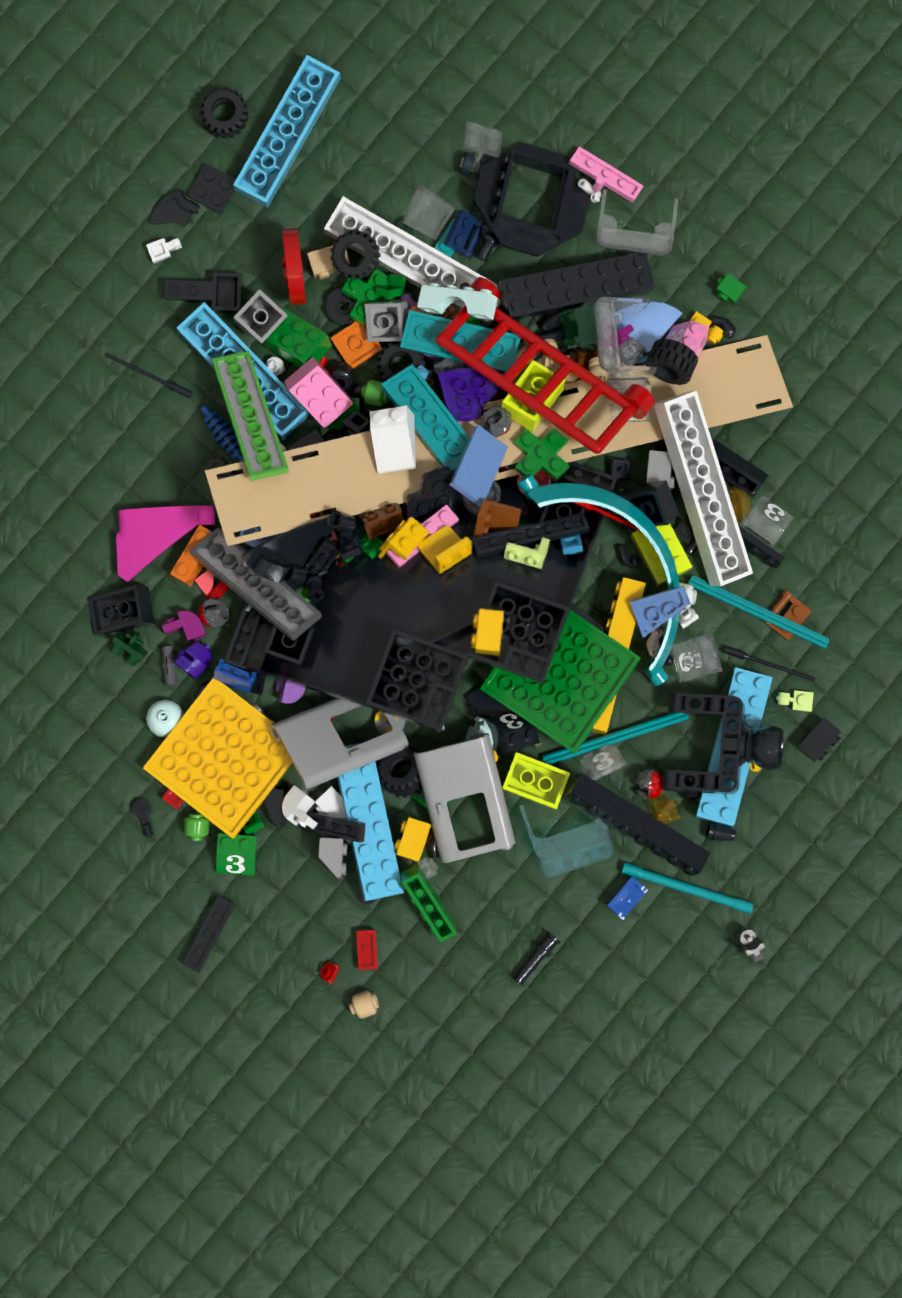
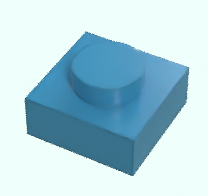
M580 535L560 539L564 555L583 552Z

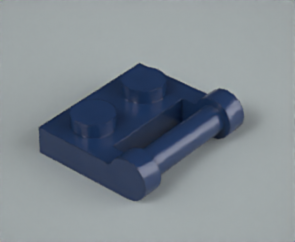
M459 210L444 245L462 256L472 259L474 255L473 250L486 223L476 219L464 210ZM473 225H474V226H476V227H475L474 232H473V234H472V236H471V238H470V241H469V243H468V245H467V247H466V249H465V248H464V245H465V243H466V241H467V239H468V236H469V234H470V232H471V230H472V227H473Z

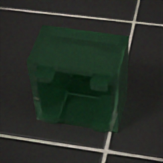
M595 304L560 312L559 320L563 324L566 337L564 343L565 346H568V349L603 342Z

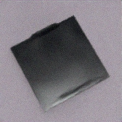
M483 684L464 695L465 700L476 717L488 719L511 711L482 691L480 688Z

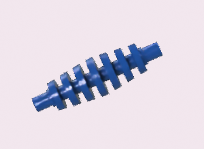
M207 405L204 406L201 411L205 415V423L210 422L208 428L209 430L214 429L211 433L213 437L219 435L215 439L216 442H222L220 446L223 449L228 447L226 449L228 454L233 452L231 455L233 460L238 459L240 462H243L238 442H235L237 438L233 434V428L227 429L229 424L227 422L221 424L224 419L222 417L216 418L219 414L216 411H211Z

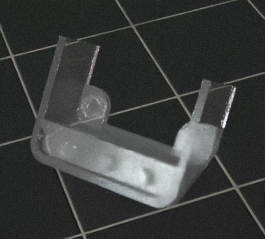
M603 189L597 230V243L601 247L661 256L671 252L679 199L674 201L671 223L658 224L654 234L617 229L616 219L613 216L604 215L607 190Z
M601 297L594 304L599 365L617 381L646 382L657 371L656 367L626 366L620 362L617 327L623 322V314H640L650 303V299Z

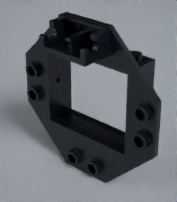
M525 143L482 165L472 206L477 207V211L481 212L501 246L538 257L582 233L589 197L578 186L579 181L575 176L577 168L569 166L562 154ZM513 162L561 177L550 229L501 214Z

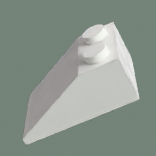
M408 406L371 411L370 430L378 473L382 474L416 468L415 424L412 411Z

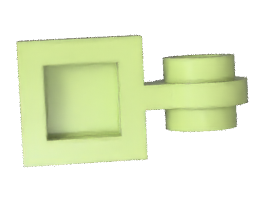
M794 690L793 698H791L789 693L779 692L776 700L779 705H789V702H793L792 710L812 712L814 693Z

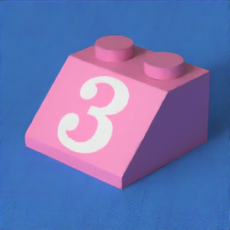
M691 320L672 326L666 339L683 343L693 350L699 358L707 342L709 327Z

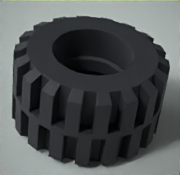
M218 87L217 91L212 89L210 95L207 93L205 100L201 102L200 116L203 125L215 137L222 136V139H226V136H230L232 138L235 133L240 134L241 129L246 127L245 123L248 122L247 104L243 96L238 94L237 90L231 91L230 87H226V90H224L222 87ZM223 104L231 105L235 109L234 116L228 121L215 119L213 112L218 106Z
M362 231L344 232L343 235H339L338 239L333 242L334 246L330 251L332 252L330 258L333 261V267L338 270L339 274L347 278L361 279L369 276L380 263L379 257H381V253H379L380 247L376 244L377 241L371 235ZM354 243L362 245L366 251V258L359 266L350 265L345 257L346 249Z
M659 339L654 342L645 366L652 375L664 382L674 385H685L692 377L698 363V357L693 350L683 343L671 339Z
M395 341L393 344L391 342L388 343L386 348L383 347L381 354L379 353L377 369L381 381L385 382L396 375L390 370V362L395 357L405 356L409 358L417 369L420 365L425 367L423 354L400 348L401 342Z
M412 746L378 761L380 765L377 766L378 777L388 792L396 797L401 795L403 798H407L408 794L412 797L415 795L414 792L418 791L419 793L422 791L413 754L419 751H416ZM405 764L412 765L411 771L407 776L394 778L395 772L400 766Z

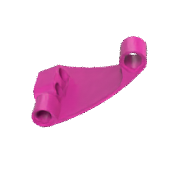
M174 506L119 510V531L116 535L118 575L129 582L142 569L194 527L199 525H215L214 506Z

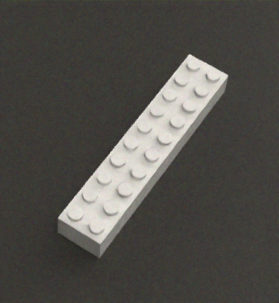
M342 197L324 227V233L335 240L338 239L339 235H343L347 231L368 233L377 241L376 244L380 247L379 253H381V257H379V265L394 274L405 276L406 281L420 289L422 285L429 286L430 283L441 285V287L446 288L447 285H452L463 290L464 287H469L476 278L483 277L345 197ZM354 243L348 246L350 249L366 257V251L362 245ZM500 299L497 301V308L501 304ZM463 301L452 303L459 311L466 305ZM479 319L486 327H489L492 320Z
M697 391L684 392L655 403L654 408L710 586H723L753 574Z

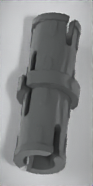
M174 646L162 647V669H164L165 686L177 685V664L173 662Z

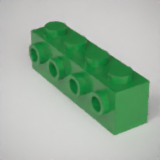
M417 863L402 871L400 884L410 894L413 905H417L422 919L428 922L433 936H437L441 943L456 935V922L419 864Z

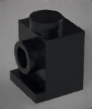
M355 410L343 421L338 434L346 437L366 432L370 425V420Z

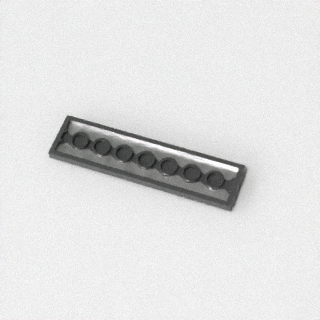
M217 528L190 550L192 557L292 641L322 617L321 612L283 581L278 583L262 578L255 574L251 568L243 566L242 554L247 551L239 544L227 546L221 529Z

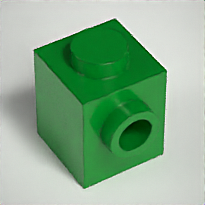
M729 273L725 278L721 276L716 283L717 297L724 302H730L732 305L737 302L746 289L744 284Z

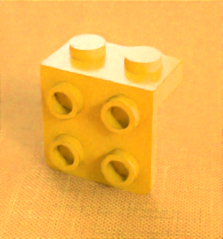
M413 517L407 522L403 520L380 547L379 550L382 552L378 557L382 559L387 551L391 549L405 561L428 535L429 531Z
M444 526L424 539L418 545V549L437 572L441 574L471 554V541L468 537L461 540L450 526Z

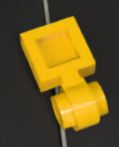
M697 311L691 318L692 321L708 327L712 324V321ZM714 325L713 328H709L707 340L712 344L719 343L724 331Z

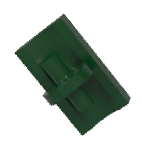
M129 632L125 636L119 633L112 640L114 644L111 652L120 656L124 650L130 654L126 661L132 666H135L148 654L142 648L144 642L139 640L141 635L139 632H136L134 636Z

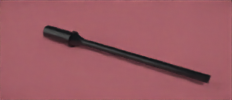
M106 354V357L167 385L171 391H175L187 398H191L193 391L178 385L176 382H167L115 356Z
M726 645L724 647L723 653L740 658L741 660L749 659L815 681L814 677L752 657L745 653V651H740Z

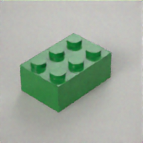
M283 308L282 310L288 316L263 342L265 347L298 368L302 367L312 357L319 362L332 347L328 335Z

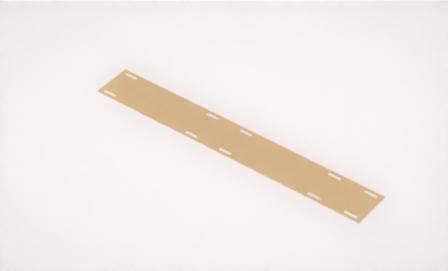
M767 335L703 350L698 358V363L690 381L685 385H674L664 382L652 375L645 365L607 373L606 383L621 394H624L630 385L638 384L652 394L655 403L684 392L697 391L708 428L793 407ZM759 343L762 347L760 349L751 350L737 354L736 349L743 348ZM578 380L566 383L563 391L577 388L578 393L558 397L551 409L563 418H566L592 388L584 381ZM601 394L575 426L597 440L623 408ZM504 399L484 403L483 410L489 409L492 406H502ZM781 399L782 402L781 404L761 409L756 408V404ZM654 406L643 419H629L599 454L586 451L572 455V449L585 446L544 418L534 432L530 431L540 440L553 428L564 436L568 443L557 455L566 463L664 439ZM483 416L469 422H458L469 438L474 427L477 425L481 426ZM513 420L510 430L506 434L496 437L508 446L500 467L519 463L526 456L513 445V442L527 428ZM371 431L284 451L283 454L288 466V473L250 481L244 461L206 470L205 473L226 544L231 546L284 533L329 516L310 518L309 514L336 508V511L353 516L381 509L389 503H406V496L420 490L421 476L426 472L442 468V466L415 432L416 468L379 474ZM318 450V456L297 461L292 460V456ZM243 469L244 472L243 474L219 480L216 476L217 474ZM515 469L500 473L498 471L494 481L520 474ZM258 526L261 528L260 532L239 537L234 536V532Z

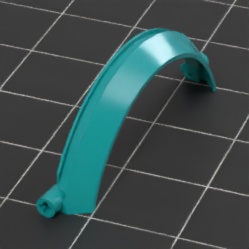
M532 474L524 476L517 482L527 499H532L539 507L559 502H583L602 506L625 517L653 545L663 565L668 582V590L680 586L674 559L663 536L652 521L629 501L607 490L585 484L556 483L539 486ZM680 612L668 619L660 649L656 657L648 661V665L644 668L645 673L654 686H658L668 679V675L662 666L675 640Z

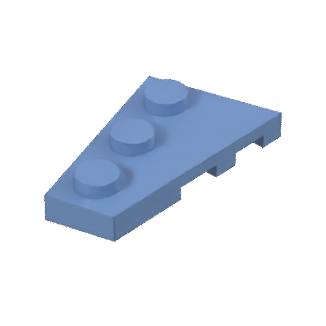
M684 585L630 602L642 637L647 636L690 604Z

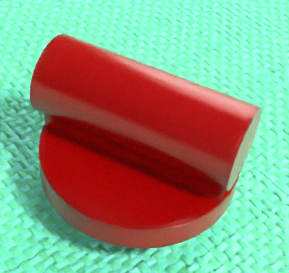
M331 962L326 963L321 968L322 980L333 984L340 966Z

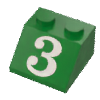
M218 833L216 873L255 876L258 837L237 835L233 839L227 834Z

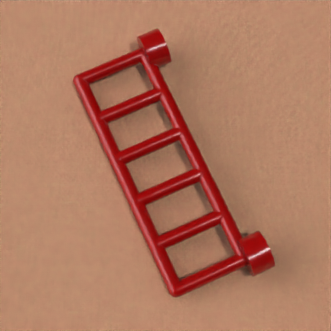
M483 277L476 278L469 286V288L479 292L480 289L492 291L491 294L496 296L498 300L500 299V293L496 286ZM466 305L436 337L437 344L595 454H599L605 449L631 417L643 419L655 405L654 397L643 386L632 384L624 394H621L497 307L493 319L498 322V325L472 354L451 340L453 335L471 317L468 314ZM510 330L530 345L502 375L481 360L502 336ZM540 351L558 363L560 367L533 397L512 381ZM571 372L592 388L566 418H563L543 403ZM602 394L623 408V410L599 438L595 440L576 427L575 424Z

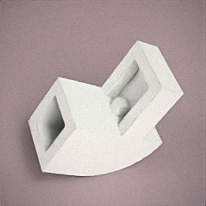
M294 785L282 803V812L285 818L294 825L299 823L304 828L308 825L314 829L318 824L306 814L315 801Z

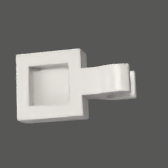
M162 238L146 245L154 264L170 258V251L182 248L178 238L167 243Z

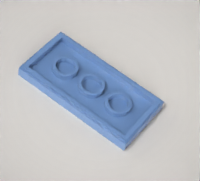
M477 425L474 427L449 485L480 507L483 499L486 500L508 446Z

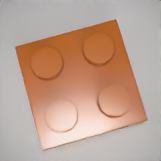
M354 322L330 338L344 361L351 365L353 369L383 349L379 342H368L367 326H362L357 322Z

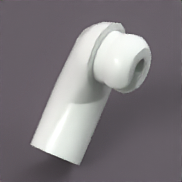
M580 179L578 186L590 195L592 202H599L600 197H602L601 191L594 192L592 184L585 179Z
M659 628L653 630L646 642L651 657H656L659 651V638L663 633Z

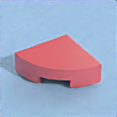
M208 570L195 579V582L205 595L212 590L214 584L213 574Z

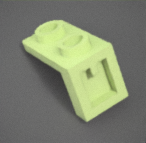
M542 538L540 545L536 544L535 550L508 542L504 558L542 569L550 540Z

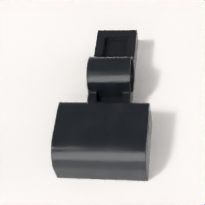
M213 272V282L165 280L164 299L186 301L189 303L212 302V311L214 313L237 314L241 310L242 273Z

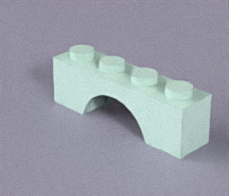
M430 283L429 286L422 285L417 307L424 312L443 314L445 309L452 303L463 301L466 304L468 314L478 319L493 320L498 298L491 294L492 291L480 289L479 292L469 287H464L462 290L452 285H447L445 288L439 284Z

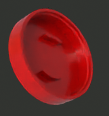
M298 228L282 229L285 256H282L284 280L288 279L291 306L306 304Z

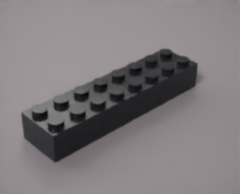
M646 251L501 280L497 285L502 310L514 320L648 294L655 288Z

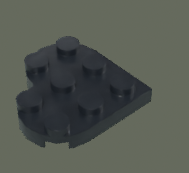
M445 466L434 469L421 476L420 490L406 496L405 512L408 518L413 517L417 522L423 524L445 505L455 515L465 512L462 494L449 485L454 475L450 467Z

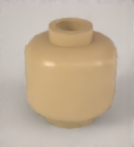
M367 990L354 995L349 1006L353 1015L356 1014L360 1019H364L376 1014L379 1002L375 993Z

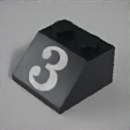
M514 712L486 719L498 756L541 743L536 727Z

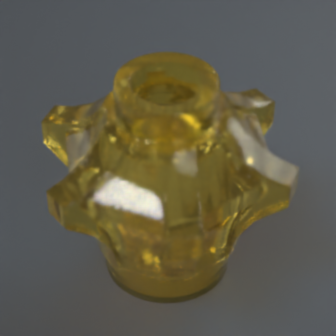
M668 798L667 801L656 800L654 802V818L665 825L670 824L674 820H679L681 815L677 810L678 803L671 798Z

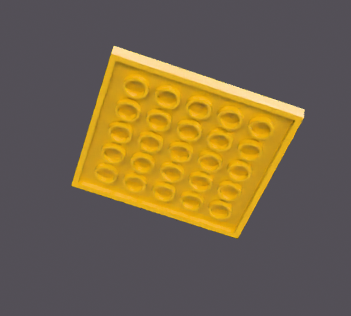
M213 677L143 769L234 839L293 762L283 743L277 742L272 735L270 727L274 723Z

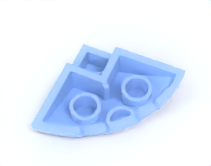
M636 301L617 308L603 322L612 321L618 331L631 324L634 331L629 334L630 339L627 342L635 345L644 354L648 355L654 342L662 339L683 313L662 302Z

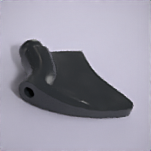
M183 190L175 191L167 195L157 205L151 216L150 223L153 225L175 223L185 227L191 213H199L200 205L187 199Z

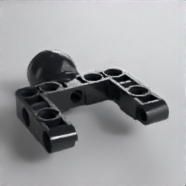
M669 693L668 713L676 712L695 716L721 715L723 716L719 773L663 770L662 790L731 795L739 790L741 766L746 762L750 763L753 761L757 766L766 770L781 768L784 748L783 728L769 725L758 729L754 733L752 730L748 731L744 727L745 704L740 698L724 695ZM699 700L701 702L700 707L692 709V703ZM732 703H739V709L737 711H730V705ZM734 721L737 722V729L730 731L728 728L729 724ZM729 760L735 761V766L732 769H726V763ZM689 777L695 778V783L692 786L686 785V780ZM728 779L734 781L730 789L724 787V783Z

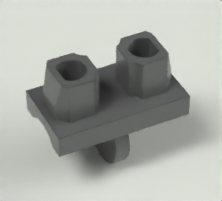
M744 929L739 936L740 941L738 944L747 956L752 958L754 963L764 959L762 949L765 946L753 930Z

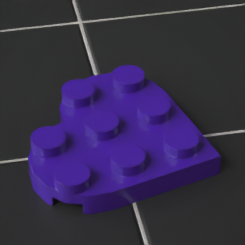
M471 367L438 372L445 407L457 422H469L479 419L484 409V402L496 398L499 387Z

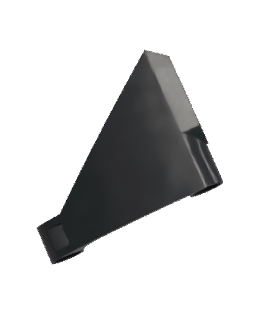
M335 511L326 518L289 530L242 554V564L251 568L255 574L262 578L282 583L284 580L296 585H302L307 576L303 566L313 552L334 530L337 529L346 533L351 532L355 527V518L351 515Z

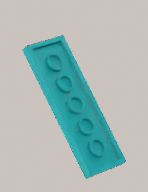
M409 310L400 348L463 362L436 342V337L450 323L451 319ZM464 323L451 340L472 354L493 329ZM506 332L481 361L494 370L506 372L516 360L521 338L516 334Z
M412 364L383 382L381 388L396 407L408 406L414 414L415 432L442 467L448 466L451 471L455 472L470 438Z

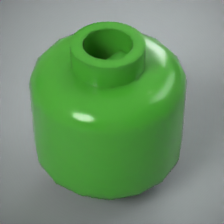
M370 380L366 386L363 385L361 396L364 397L366 404L383 406L389 402L390 398L381 388L383 382Z
M190 812L184 819L185 835L191 837L192 841L203 840V837L209 834V820L199 812Z

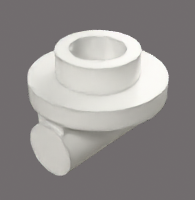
M273 356L267 360L266 366L275 376L286 372L284 363L279 357Z
M687 608L680 611L679 624L683 629L699 618L694 609Z

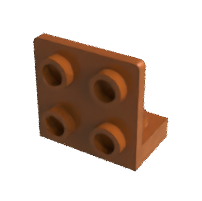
M483 499L477 517L474 537L488 534L489 530L498 532L518 527L521 509Z

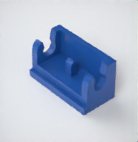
M221 658L219 666L215 669L214 679L250 693L257 678V673L252 672L251 674L224 663L225 660Z
M632 876L609 902L607 907L623 920L648 890Z

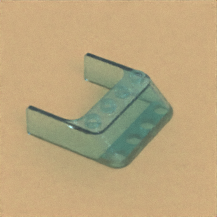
M519 806L540 872L543 876L548 878L555 877L606 860L613 855L614 848L608 826L602 822L600 817L592 823L539 839L532 833L524 806Z

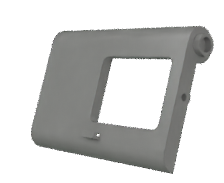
M335 698L271 724L270 728L274 739L277 742L283 743L303 780L304 788L307 790L408 748L407 738L395 716L383 712L392 728L391 732L349 749L345 748L330 719L362 705L344 699Z
M478 733L471 736L470 740L425 752L413 753L442 863L453 862L498 849L508 850L513 847L515 838L489 733ZM483 793L495 840L484 845L459 850L447 802L472 794Z

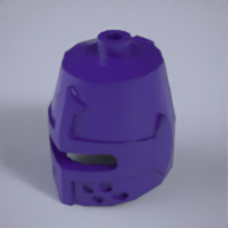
M195 641L184 648L174 658L173 662L191 678L196 680L213 658L209 652L211 648L206 643L203 645Z

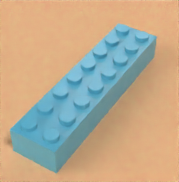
M306 55L233 184L236 192L266 208L269 207L340 81V72Z
M205 302L177 327L178 333L212 368L213 358L245 351L250 352L276 433L282 440L310 415V412Z
M735 667L727 696H736L745 704L744 727L748 731L752 730L754 733L760 728L773 677ZM737 702L730 705V711L732 712L739 709V703ZM723 716L720 719L707 772L719 773ZM735 721L731 722L728 726L729 730H736L738 723ZM727 761L726 769L734 768L735 761ZM746 762L741 766L740 787L736 793L731 795L701 793L695 818L734 827L750 763ZM732 779L726 780L724 787L726 789L732 788L734 781Z
M359 744L345 746V748L349 749ZM374 761L337 777L346 819L365 822L364 842L351 841L364 902L404 893L400 884L401 878L377 767Z

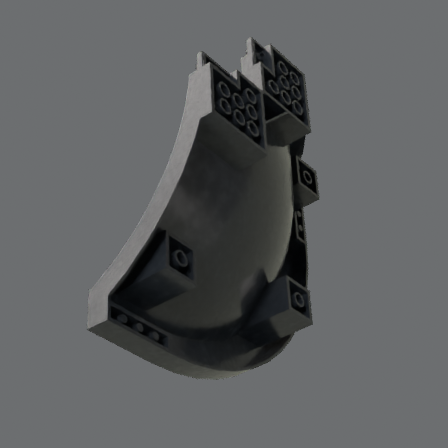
M575 462L567 463L570 465L569 469L559 478V483L585 484L613 492L618 477ZM518 476L499 479V484L489 490L486 500L521 509L518 527L584 512L590 529L588 533L580 534L583 552L564 555L560 539L550 541L542 569L505 559V552L477 558L471 542V554L441 574L437 572L421 551L400 568H398L387 553L382 559L378 557L380 553L371 559L362 551V554L355 556L348 563L339 557L329 566L328 574L321 577L323 583L321 588L325 594L324 599L318 602H309L321 612L322 617L292 641L253 607L247 612L245 609L249 604L246 602L224 663L249 673L256 672L260 677L286 682L331 695L442 732L468 658L523 678L544 683L604 515L594 510L587 511L573 502H559L539 507L532 499L528 500L519 490L517 485ZM462 494L465 512L456 515L459 521L451 528L461 540L468 537L471 541L475 535L477 517L481 506L479 507ZM405 503L398 504L402 510L403 519L407 521L408 516L405 512ZM594 505L595 507L602 509L604 511H606L607 509L599 505ZM322 511L324 515H329V514H330V513H327V512ZM395 530L378 536V538L385 543ZM489 530L488 534H489V533H494V532H497V531ZM536 544L527 546V548L535 550ZM480 609L504 611L499 655L475 653L476 648H472L473 634H477L478 629L474 628L475 614H479Z

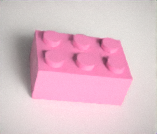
M314 357L284 381L288 390L324 429L353 405L348 394Z

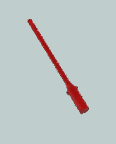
M573 502L587 511H597L640 531L634 524L599 509L593 504Z

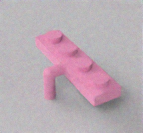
M580 146L569 161L571 166L596 180L593 191L596 193L604 185L633 203L643 188V185Z
M447 505L421 524L429 531L424 539L444 526L452 527L459 521V518ZM417 546L405 561L391 549L387 551V555L400 568L419 553L420 550Z

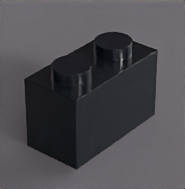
M823 717L797 748L815 762L818 759L822 761L828 754L826 749L830 745L834 747L841 739L839 737L841 731Z

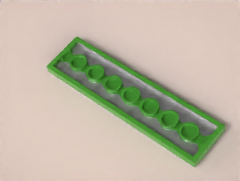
M245 351L213 358L212 365L250 481L288 473V466L250 352Z

